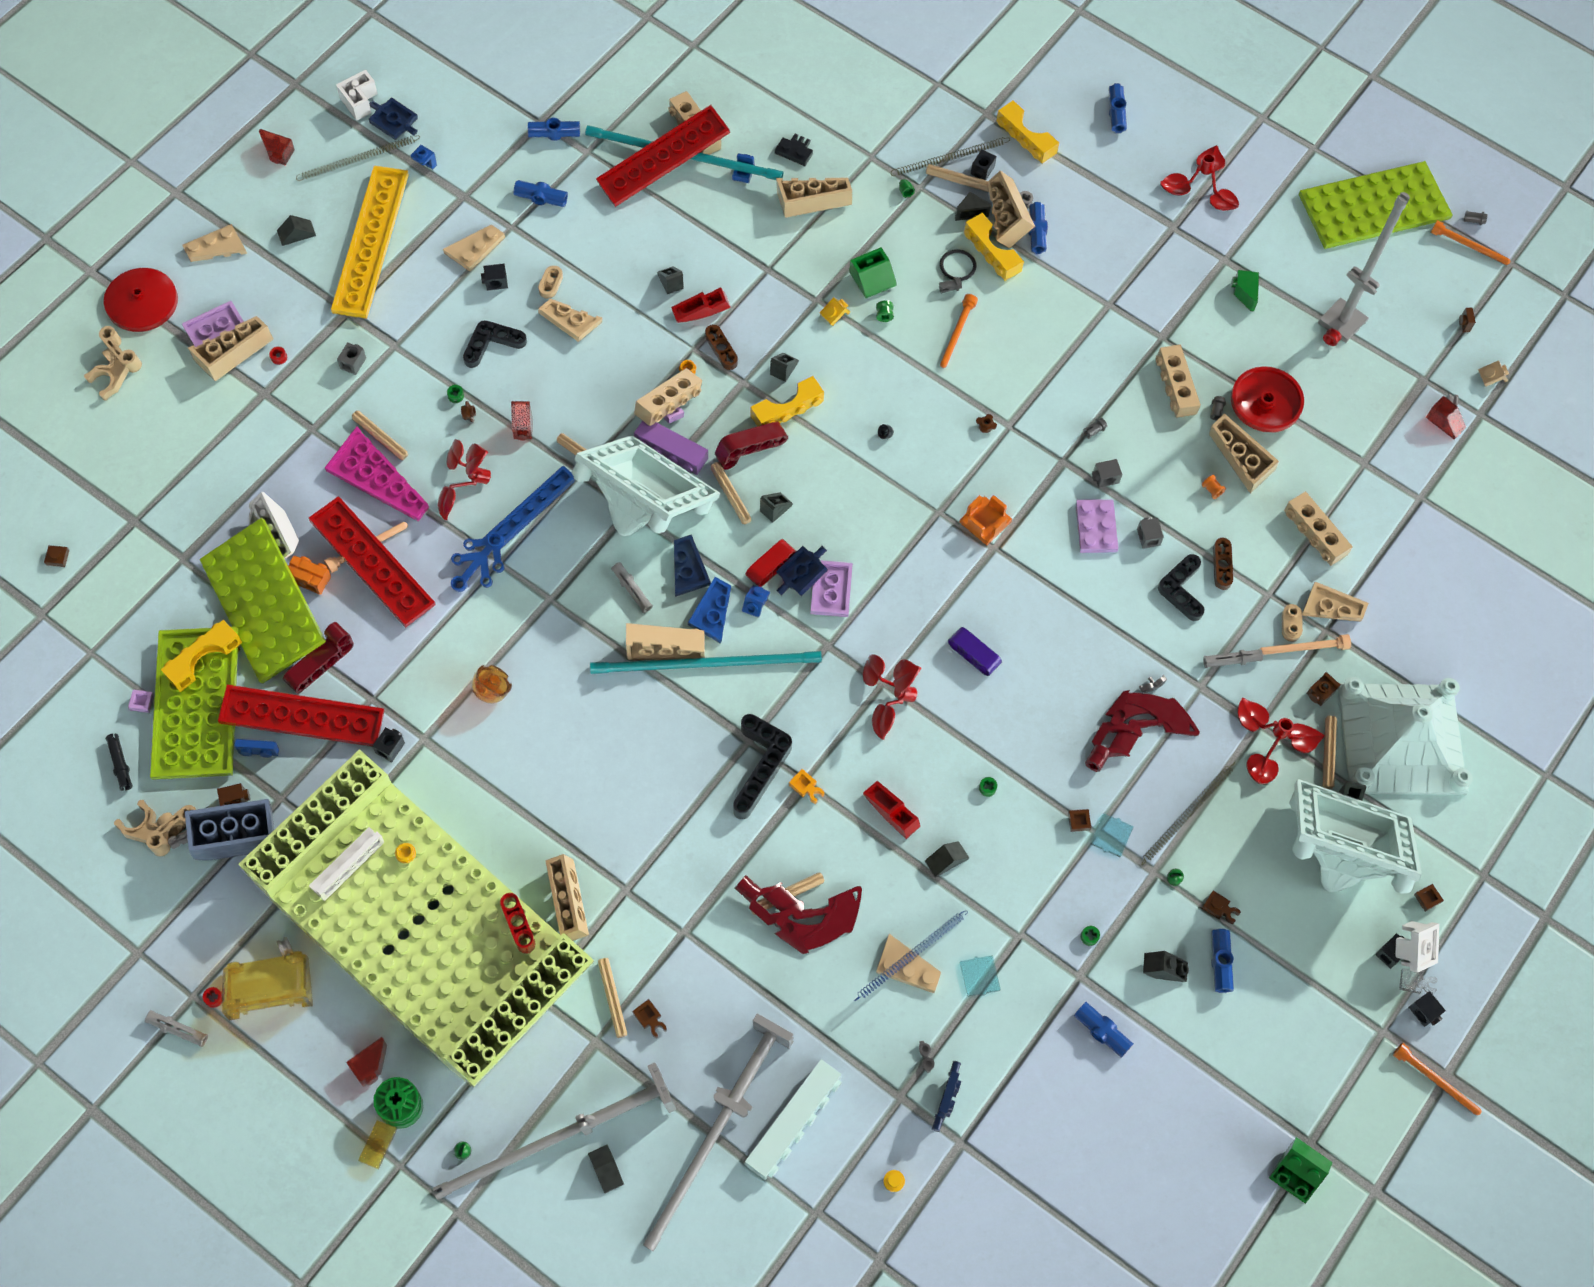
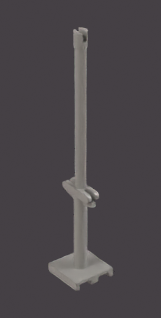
M1405 192L1398 195L1363 271L1354 266L1347 273L1346 276L1355 284L1347 302L1340 297L1318 321L1327 330L1333 328L1339 331L1342 336L1341 340L1345 343L1369 319L1357 310L1356 306L1364 291L1375 295L1377 292L1375 289L1380 286L1370 275L1403 209H1405L1410 199L1409 195Z
M756 1014L753 1019V1028L764 1035L733 1089L717 1087L714 1100L724 1107L656 1225L648 1234L643 1246L652 1251L655 1250L661 1240L663 1232L732 1112L741 1117H746L748 1110H752V1106L743 1098V1095L773 1043L777 1041L790 1049L794 1042L791 1032L759 1014Z
M656 1063L648 1065L655 1083L654 1085L590 1115L584 1116V1114H579L575 1117L577 1122L449 1182L446 1181L433 1187V1191L437 1193L435 1194L436 1199H441L459 1188L581 1131L584 1135H588L593 1132L591 1128L659 1096L669 1113L677 1110Z

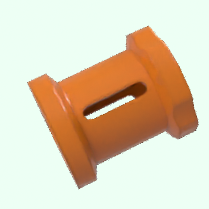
M1215 475L1209 476L1202 483V487L1212 494L1211 497L1213 499L1221 496L1226 490L1224 486L1218 483Z

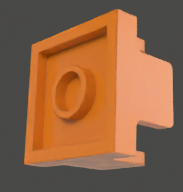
M979 495L968 506L966 514L960 519L959 523L985 545H988L1012 522V518L1006 514L1007 506L996 496L993 495L989 500L987 497Z

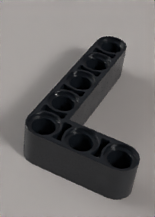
M746 714L742 717L741 732L744 736L767 748V751L734 800L733 813L738 819H746L750 816L792 750V738L789 734L753 714ZM747 723H752L755 726L752 728H747L745 725ZM763 733H770L771 736H770V737H763L762 734H763ZM781 742H785L788 745L786 747H781L778 744ZM776 758L778 761L775 763H771L768 761V759ZM764 773L768 775V777L762 779L759 778L758 775ZM750 789H755L757 793L751 795L748 793V791ZM740 805H745L747 809L741 811L737 809V807Z

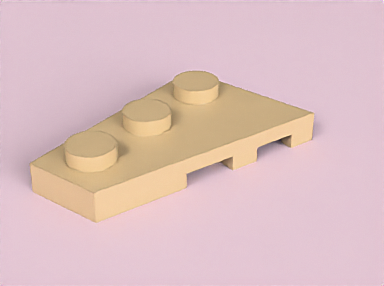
M232 224L182 245L191 262L213 259L214 256L220 255L228 257L234 253L247 254Z
M491 224L444 248L443 252L468 271H471L505 238V234Z
M551 298L538 308L540 315L578 342L602 323V317L587 315L588 312L583 310L580 312L571 309L569 305Z
M1314 582L1302 616L1361 622L1369 603Z
M889 934L876 973L881 975L889 967L893 971L892 965L895 962L902 965L901 961H898L900 959L905 963L903 956L912 950ZM917 954L914 960L911 959V962L908 961V964L902 965L903 968L899 967L900 971L897 969V973L893 971L894 975L887 970L892 979L935 993L941 975L938 969Z

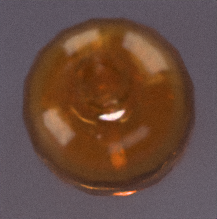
M481 665L472 678L471 687L478 699L485 703L493 704L502 701L511 691L512 683L509 684L507 680L509 676L502 669L494 665H489V667Z

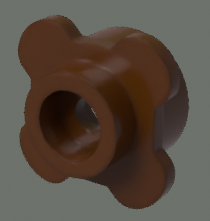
M466 401L465 405L461 406L463 419H470L471 422H474L476 409L473 405L469 404V401Z
M991 414L976 419V423L979 424V429L982 433H989L992 429L995 430L997 428V424L994 423Z

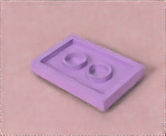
M229 301L182 323V326L194 347L203 344L202 341L208 338L212 340L220 336L219 333L225 330L231 331L235 329L236 325L244 321L232 301Z
M1076 500L1080 553L1117 552L1118 540L1114 501Z
M821 560V563L828 571L813 585L810 614L848 617L853 563Z

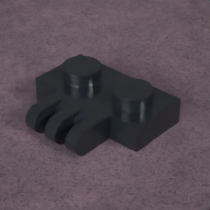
M796 133L791 140L782 137L775 148V154L806 166L813 155V150L807 148L811 140L807 138L803 143L805 137L800 136L798 139L799 135Z

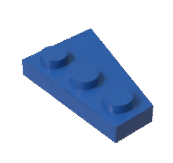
M714 577L687 625L694 629L704 630L706 636L721 643L731 585Z

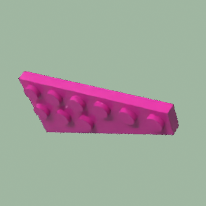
M358 427L353 430L325 466V470L328 473L418 522L429 508L428 503L407 483V480L397 472L396 468L375 448Z

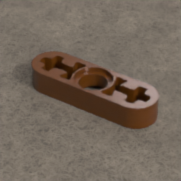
M717 325L707 326L705 338L725 369H735L738 365V356L724 333ZM710 332H713L714 334L716 333V340L714 335L710 334ZM719 344H724L726 349L718 350L716 347ZM727 354H728V358H729L730 360H733L732 363H730V361H727V356H726Z
M1222 537L1218 538L1213 546L1214 581L1217 588L1227 590L1233 583L1232 544L1230 540ZM1220 544H1223V547L1225 548L1223 554H1221L1222 548L1220 547ZM1225 560L1228 566L1221 567L1218 561ZM1223 573H1225L1226 583H1223V580H1221Z

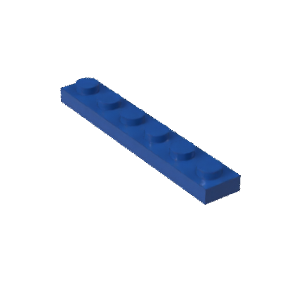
M565 466L559 468L489 533L493 531L501 532L505 537V546L576 481L572 472ZM498 538L493 540L494 544L499 542Z

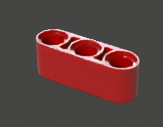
M781 539L747 569L745 575L758 587H762L777 574L776 571L797 551L784 539Z
M506 893L501 897V908L518 950L521 953L528 954L535 949V939L517 895ZM509 902L516 903L512 908L506 907V904ZM516 920L523 921V923L520 926H513V923ZM529 938L530 942L527 945H521V940Z

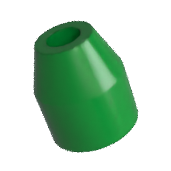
M906 179L900 180L899 191L904 198L911 197L915 193L912 183Z

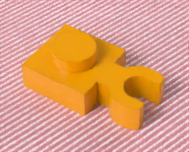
M803 769L789 782V786L802 797L808 794L810 801L814 804L818 801L814 794H820L822 797L825 794L823 789L814 787L817 781Z

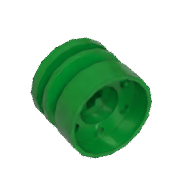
M393 1077L383 1081L376 1089L374 1108L388 1126L402 1129L415 1124L420 1118L423 1111V1099L415 1085L408 1079ZM397 1097H399L401 1101H398L395 1105L393 1100H397Z

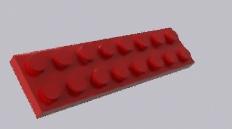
M709 105L603 173L596 180L616 207L728 135L730 129L712 105Z
M339 496L308 517L310 523L405 628L436 605L427 592Z
M227 684L218 723L372 747L380 735L385 710L379 707Z

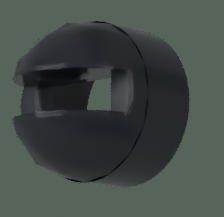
M882 424L878 428V436L881 439H889L894 434V430L890 425Z

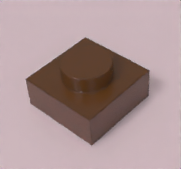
M1473 307L1465 308L1459 317V324L1462 325L1463 332H1470L1476 323Z
M48 545L44 563L47 566L65 567L70 550L68 547Z
M1089 809L1069 810L1068 817L1071 832L1091 830Z
M1433 884L1414 894L1425 912L1444 901Z

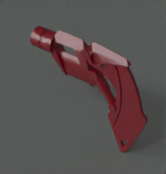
M1130 690L1123 691L1105 714L1112 718L1110 722L1102 723L1092 740L1094 748L1085 764L1092 771L1100 772L1109 757H1130L1131 749L1138 737H1141L1143 734L1140 728L1163 726L1166 733L1198 736L1200 731L1175 698L1167 699L1152 694L1129 693ZM1139 714H1150L1155 718L1152 720L1131 719L1128 724L1124 723L1129 718ZM1107 733H1117L1109 748L1101 745Z
M745 875L734 888L750 902L749 909L768 926L775 924L776 927L780 928V931L774 933L802 954L809 953L808 950L828 944L844 933H851L857 919L862 895V887L856 886L829 898L828 907L803 910L804 902L796 899L782 886L783 883L781 882L761 889ZM854 892H857L856 900L853 895ZM763 896L780 912L770 914L756 900L758 897ZM825 915L821 923L814 925H803L788 919L789 916H792L794 920Z

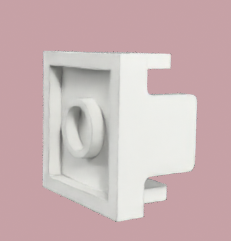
M1411 921L1402 925V930L1411 932V940L1401 937L1396 939L1395 956L1396 958L1403 959L1401 960V965L1410 967V971L1418 973L1437 964L1439 924L1434 922L1423 924Z

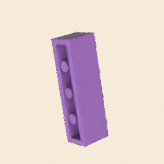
M642 421L634 432L635 438L689 473L698 475L708 460V449L657 422L649 426Z

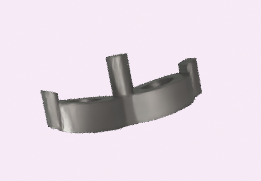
M1164 674L1156 682H1154L1152 677H1149L1150 683L1143 687L1139 686V689L1142 693L1151 692L1161 687L1167 679Z
M920 1041L919 1052L924 1058L923 1068L929 1073L935 1066L934 1060L928 1058L931 1053V1047L929 1044L924 1043V1041Z

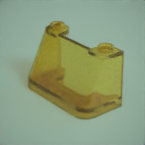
M301 951L291 952L287 956L241 964L239 962H231L227 964V967L223 968L222 1013L229 1021L240 1019L241 1012L243 1015H247L248 1011L287 1004L293 1007L294 1003H302L303 1008L313 1006L309 958L307 955L302 954Z

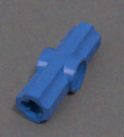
M1114 83L1108 89L1111 129L1115 133H1122L1127 129L1125 109L1127 102L1124 97V86H1121L1120 83Z
M550 118L546 122H528V137H548L552 141H557L561 137H580V121H560L558 118Z
M518 180L514 185L513 193L515 196L531 199L537 205L548 203L560 207L566 206L568 192L550 188L544 182L533 184Z
M1034 202L1029 206V214L1035 227L1028 232V235L1031 237V251L1035 254H1041L1046 252L1048 222L1045 220V205L1041 202Z
M1212 930L1213 958L1211 965L1214 969L1215 992H1233L1232 963L1234 957L1231 953L1230 930ZM1218 957H1223L1227 964H1221Z
M1085 1002L1074 1014L1090 1030L1091 1035L1098 1042L1105 1043L1121 1058L1133 1046L1134 1043L1117 1029V1025L1109 1017L1102 1016L1089 1003Z

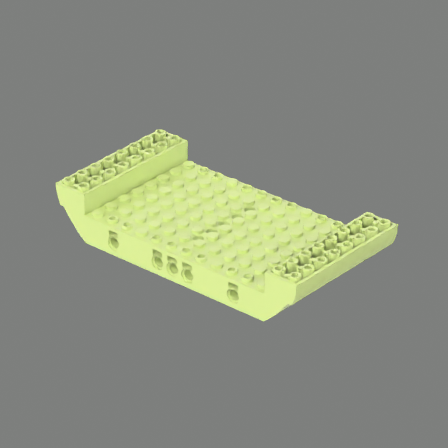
M360 749L238 864L247 876L287 917L441 1062L472 1087H475L594 962L566 934L560 935L518 897L536 944L532 952L528 954L521 953L516 946L500 905L501 897L506 893L513 892L391 783L388 774ZM368 827L375 833L378 832L382 836L384 844L325 901L309 887ZM402 843H409L416 850V857L410 863L404 864L396 859L395 850ZM447 886H452L454 891L451 895L443 894V889ZM431 901H438L439 907L435 910H430L428 904ZM509 902L506 904V907L512 908L516 903ZM418 915L424 917V922L420 925L413 923L414 918ZM516 920L513 923V926L518 927L523 923V921ZM403 930L409 931V937L405 940L398 938L399 933ZM524 938L521 940L520 944L527 945L530 942V939ZM386 946H394L392 954L385 955L383 953Z

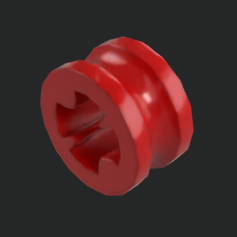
M1333 328L1328 329L1323 336L1324 342L1330 346H1336L1342 338L1340 332Z
M277 346L270 350L269 356L273 363L280 365L287 361L288 357L284 348Z
M209 987L202 996L204 1003L211 1008L220 1006L224 999L222 992L216 987ZM212 993L218 996L217 1000L214 999V1002H211L208 998L209 995L212 996Z

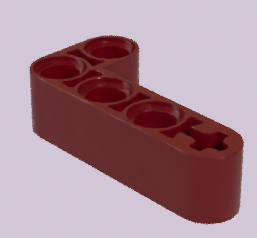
M780 422L768 423L724 436L716 448L715 456L722 468L728 470L737 464L741 456L782 445L789 437Z
M337 622L331 623L325 629L326 642L307 654L283 676V680L296 693L304 691L353 648L354 643L350 634Z

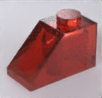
M260 129L259 134L270 161L286 166L295 151L292 139Z
M1442 396L1432 406L1426 416L1428 420L1454 440L1466 429L1458 406L1445 396Z
M511 401L514 439L522 441L532 439L533 417L530 401Z
M382 1037L346 1062L363 1087L375 1083L378 1080V1076L382 1073L387 1044Z

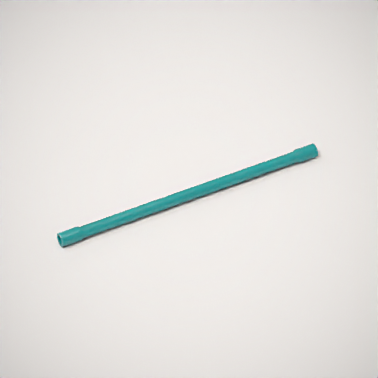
M587 125L585 131L586 136L603 138L641 148L653 142ZM698 153L691 158V160L759 175L772 180L783 178L784 174L780 170L763 168L704 153Z
M821 651L751 656L590 662L591 674L622 671L783 663H822Z

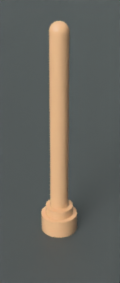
M402 522L376 537L382 542L405 530L408 524ZM341 556L337 558L329 557L324 560L331 574L341 567L340 564L346 562Z
M1349 634L1336 637L1334 640L1261 647L1260 649L1263 655L1331 647L1348 650L1351 648V639Z

